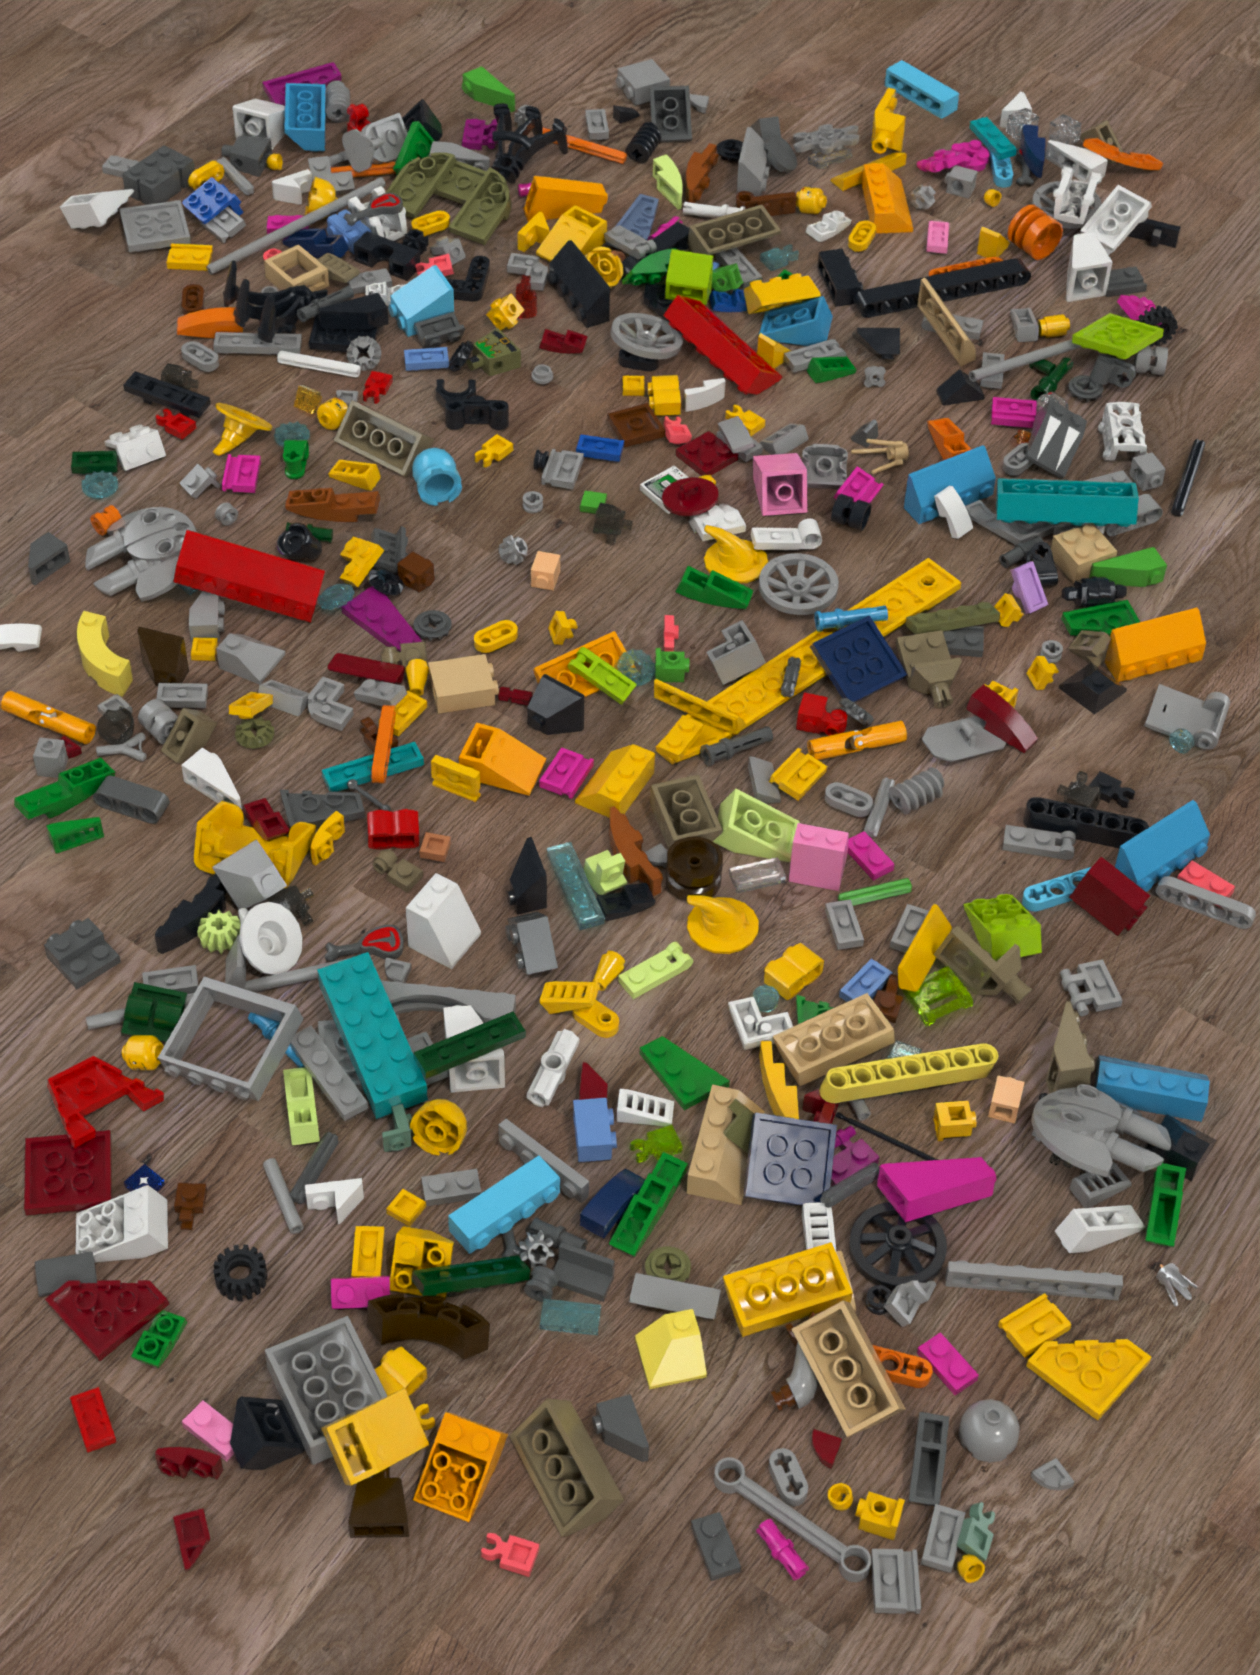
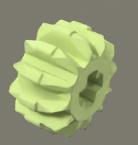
M218 910L217 914L208 912L207 918H201L197 933L203 948H208L210 953L218 950L221 955L225 949L230 950L235 939L240 935L241 924L238 916H232L230 910L224 914Z

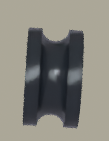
M541 450L536 451L534 457L535 470L542 468V471H544L549 459V451L544 453Z
M875 1285L868 1290L865 1303L871 1313L883 1315L888 1312L884 1305L892 1293L889 1288ZM877 1296L878 1299L883 1297L884 1303L881 1304V1301H879V1304L874 1302V1297Z

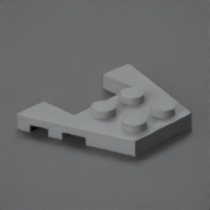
M981 500L965 506L971 520L1014 545L1025 543L1035 536L1043 538L1054 533L1055 526H1058L1057 524H1049L1047 521H1038L1035 524L1015 520L1012 523L997 520V514H993Z

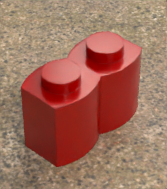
M410 809L394 812L376 810L367 813L368 848L383 850L392 847L405 849L419 846L418 811Z

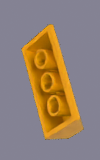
M864 164L862 188L869 219L876 225V233L913 232L902 180L884 164Z
M1196 607L1112 629L1110 636L1112 639L1109 641L1104 663L1115 680L1121 682L1202 660L1206 640L1199 609Z

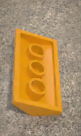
M615 631L533 669L538 684L541 677L546 674L582 693L584 698L600 691V689L579 674L572 673L567 667L569 662L577 657V652L581 647L587 648L626 677H630L638 672ZM585 662L583 664L587 668L591 666V664L588 662Z

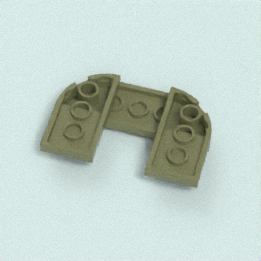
M443 152L430 153L431 157H425L421 160L417 157L402 168L385 193H394L402 199L403 207L408 217L415 219L434 193L463 204V207L449 225L450 232L485 245L502 219L507 221L510 215L512 200L506 180L492 168L484 171L457 161L453 154Z

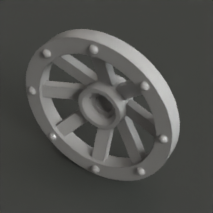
M1061 181L1044 184L1033 195L1032 205H1036L1052 218H1054L1055 202L1045 195L1051 192L1054 193L1059 188ZM1070 187V192L1073 193L1075 191V188ZM1094 192L1093 209H1088L1084 224L1057 221L1062 224L1063 228L1067 229L1084 227L1102 205L1099 195ZM1040 201H1042L1043 203H1045V204L1048 205L1049 207H1043V206L1041 205Z
M628 313L618 316L613 321L610 331L612 339L619 347L631 354L649 359L671 358L680 352L683 343L682 334L680 331L673 329L668 324L669 322L662 318L642 313ZM627 324H635L637 333L628 327ZM642 324L653 327L650 331L644 330ZM620 329H622L627 335L621 333ZM659 330L667 333V335L658 338L656 334ZM671 340L674 342V344H662Z
M792 553L778 556L763 567L759 576V591L763 599L773 608L788 614L808 615L816 611H822L833 603L838 593L839 581L834 569L822 559L808 554ZM798 565L797 575L791 577L785 566ZM805 566L818 570L808 579L804 577ZM777 570L786 583L771 578V574ZM823 576L829 582V584L813 586ZM768 585L782 591L773 593ZM827 592L822 598L813 595ZM789 598L792 602H788L783 599Z

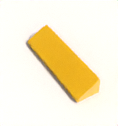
M891 153L867 164H884L892 171L906 165L907 154ZM864 165L831 178V182L842 191L861 184Z
M658 679L654 680V698L735 735H738L745 726V722L739 716Z
M936 904L931 907L897 968L898 986L900 989L914 992L919 990L936 959L934 953L952 930L951 924Z

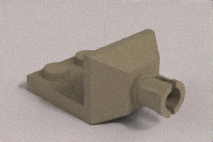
M943 631L897 637L895 643L902 667L907 673L908 687L925 695L932 694L935 708L940 709L941 702L944 708L950 706L953 703V698L949 688L955 680L962 661L961 657L951 659Z
M957 925L934 953V956L975 995H998L1003 990L1016 1004H1019L1032 990L1017 975L1022 969L1020 947L1017 944L1013 945L996 962L986 950L982 949L972 940L967 932Z

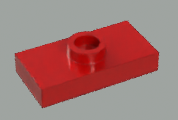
M99 1387L70 1397L87 1453L117 1442Z

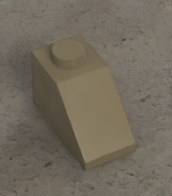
M1108 120L1096 124L1080 134L1083 143L1085 139L1098 138L1119 148V151L1123 152ZM1104 157L1105 159L1108 160L1107 163H1109V164H1113L1114 162H1116V161H1113V160H1110V159Z
M183 708L161 751L175 762L181 764L207 744L217 722L201 711Z

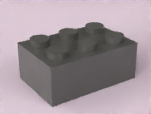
M163 145L122 174L124 189H133L134 192L130 197L138 201L141 200L146 205L166 202L178 194L181 188L185 189L189 186V176L195 171L194 160Z

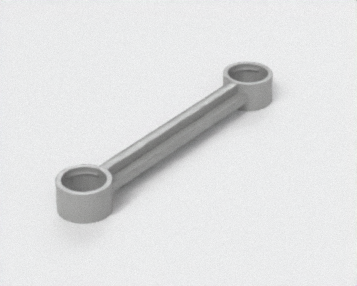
M727 1457L721 1459L716 1464L714 1483L718 1490L727 1494L738 1492L839 1563L840 1574L846 1580L860 1582L868 1576L871 1566V1555L864 1547L859 1545L847 1547L745 1476V1468L739 1460ZM724 1469H733L739 1473L740 1478L735 1482H725L719 1477V1472ZM850 1556H857L864 1560L866 1567L861 1571H852L846 1567L844 1560Z

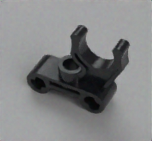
M443 379L436 381V399L445 409V424L448 428L456 430L463 428L465 424H489L493 429L502 430L509 426L508 403L503 400H486L484 397L476 395V380H468V389L459 393L446 391Z

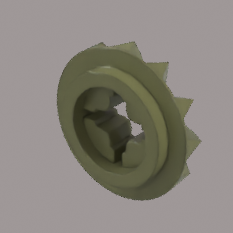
M262 716L258 719L251 718L248 721L242 719L241 724L236 725L235 738L240 745L246 748H261L269 744L274 738V727L271 725L270 720L264 721ZM255 728L257 730V736H254L251 729Z
M665 1246L655 1249L648 1255L645 1262V1271L650 1276L684 1282L686 1279H689L691 1262L682 1250ZM666 1260L669 1261L672 1268L670 1275H667L664 1269Z

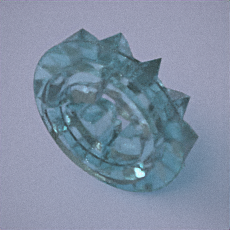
M289 421L288 424L281 423L280 427L275 428L274 438L277 444L284 447L285 440H309L310 431L307 429L306 424L301 425L299 421L296 423Z
M102 470L100 473H96L93 471L92 475H86L85 479L82 480L83 492L92 498L111 496L118 489L117 477L113 476L112 472L105 473Z
M349 584L330 586L319 596L318 603L324 610L340 608V606L347 605V602L353 599L354 589Z
M632 648L624 652L618 660V671L635 682L636 686L647 684L655 674V663L651 660L650 654L647 655L642 649L634 650ZM635 661L638 665L643 666L641 667L639 672L636 668L630 667L635 663Z

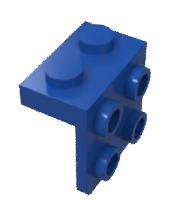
M213 177L182 202L184 207L203 224H207L226 207H229L238 216L244 213L240 207L241 201L234 193L231 194L224 184H219Z

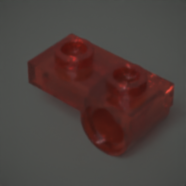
M523 275L521 283L516 285V296L514 297L524 309L518 318L529 319L537 315V294L531 290V276Z

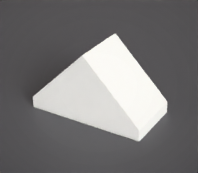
M1020 92L1002 109L1000 127L1007 128L1030 124L1032 108L1024 92Z

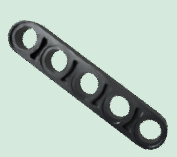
M676 222L652 239L657 247V250L653 253L674 248L680 251L688 249L689 227ZM646 253L645 257L639 260L631 255L622 261L623 276L621 279L623 280L637 263L651 254Z
M1033 797L1027 801L1023 823L1027 828L1057 833L1071 831L1075 833L1077 840L1114 848H1120L1121 845L1149 828L1148 823L1140 818L1041 797Z

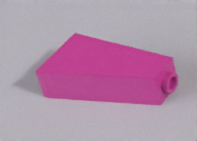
M982 1157L887 1163L880 1165L877 1186L902 1219L908 1222L993 1196L996 1174Z

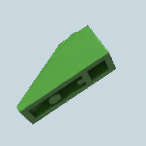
M479 67L463 74L462 89L473 100L491 106L507 104L510 112L515 111V94L486 69Z
M1151 547L1092 563L1089 578L1093 576L1105 577L1114 581L1115 584L1145 587L1163 582L1167 564L1156 549Z

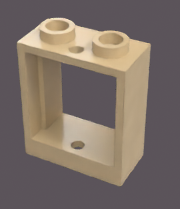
M296 245L264 260L266 278L280 290L305 285L313 292L329 286L328 269L300 245ZM298 264L308 271L294 279L284 272Z

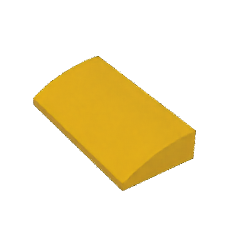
M832 1242L723 1276L729 1302L742 1337L807 1317L812 1311L815 1314L823 1312L841 1301L851 1303L853 1295Z

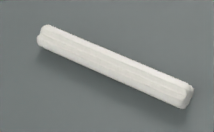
M282 350L279 351L277 356L278 363L355 378L359 377L361 372L359 365Z

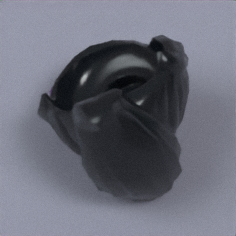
M296 522L291 524L289 529L279 536L277 549L287 560H300L306 557L309 560H315L322 553V544L320 540L313 537V534L305 524Z

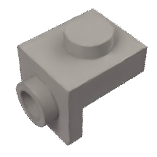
M444 236L437 239L436 244L430 247L432 255L449 254L452 265L466 257L459 238Z
M199 464L180 482L183 488L195 499L211 483L217 488L220 486L216 480L218 475L209 467L204 469Z

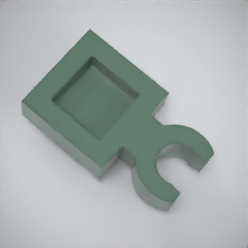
M979 1502L971 1506L970 1518L964 1519L956 1546L966 1554L974 1555L981 1561L987 1560L994 1535L988 1530V1525L994 1522L995 1512L990 1511L983 1514L984 1503Z

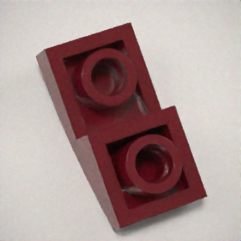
M189 1447L158 1448L155 1452L159 1470L170 1477L177 1475L185 1479L190 1469H192L196 1475L202 1478L209 1476L218 1480L223 1472L221 1456L208 1451Z

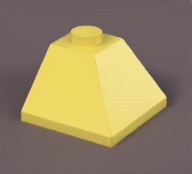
M693 1309L665 1314L635 1335L649 1389L707 1377L701 1335Z

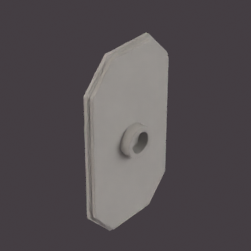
M978 716L929 727L922 738L923 743L935 758L949 762L1004 749L1006 744L1005 741L984 729L986 721Z

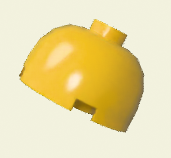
M314 177L308 196L309 206H306L305 215L338 199L336 198V190L329 181Z
M602 246L596 247L585 257L610 288H612L623 276L622 262L618 255L614 256L610 252L612 251L611 249Z
M436 1099L426 1102L416 1111L410 1123V1130L411 1128L413 1129L415 1134L413 1139L424 1151L437 1156L440 1155L439 1152L450 1155L458 1150L463 1143L467 1132V1120L462 1109L455 1103L445 1099Z

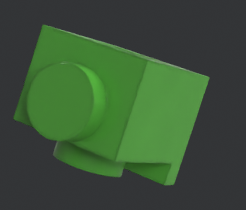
M737 263L713 270L712 289L717 292L735 290L743 284Z
M656 648L655 679L662 682H684L685 673H689V658H685L684 652L661 651V648Z

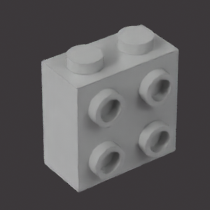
M653 59L618 68L616 84L634 105H641L650 101V87L670 86V78Z

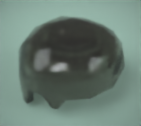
M120 706L118 710L108 709L98 720L96 729L102 741L111 745L123 744L132 737L135 723L131 712Z

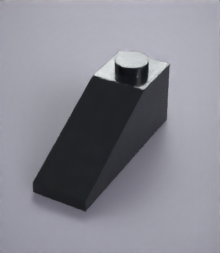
M378 292L318 308L319 326L321 328L370 330L389 324L388 307Z

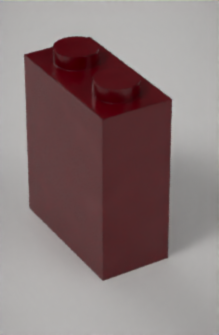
M1100 857L1088 870L1069 898L1115 935L1119 936L1124 929L1129 932L1148 907L1145 905V902L1151 895L1103 857Z

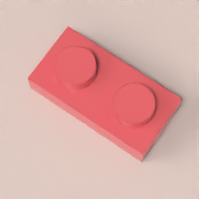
M1193 860L1177 877L1179 880L1228 898L1235 889L1234 885Z

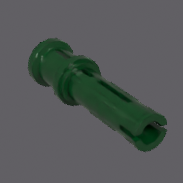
M1064 357L1048 376L1042 377L1038 385L1032 388L1030 395L1034 401H1037L1038 404H1044L1049 399V395L1054 394L1057 390V384L1074 366L1073 361L1067 365L1071 360L1070 358Z

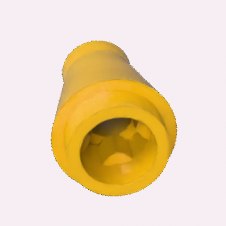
M413 659L408 662L405 668L409 692L421 696L424 694L429 667L426 661Z
M610 950L601 956L594 979L592 980V982H598L600 991H605L607 986L624 970L625 959L617 952Z

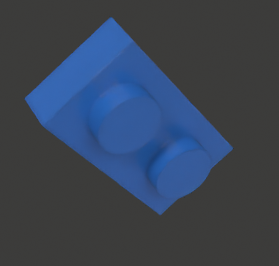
M581 434L576 452L584 453V457L620 462L624 441Z

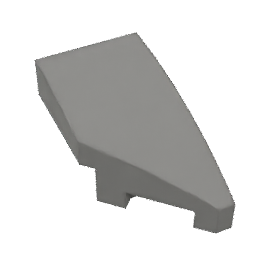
M912 1280L908 1283L897 1285L887 1299L884 1308L902 1327L909 1325L919 1305L929 1300L936 1283L934 1281L919 1283Z

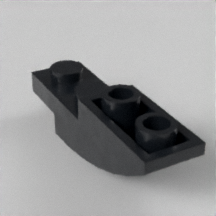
M216 873L208 878L206 886L200 893L194 896L192 902L183 899L177 907L172 909L164 925L158 927L155 933V940L159 953L163 954L176 949L197 937L201 918H207L208 912L217 914L218 910L222 913L226 910L225 894L227 890Z

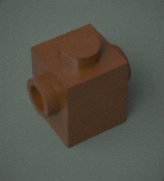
M414 551L397 563L400 580L403 581L406 587L412 588L418 593L435 581L434 564Z

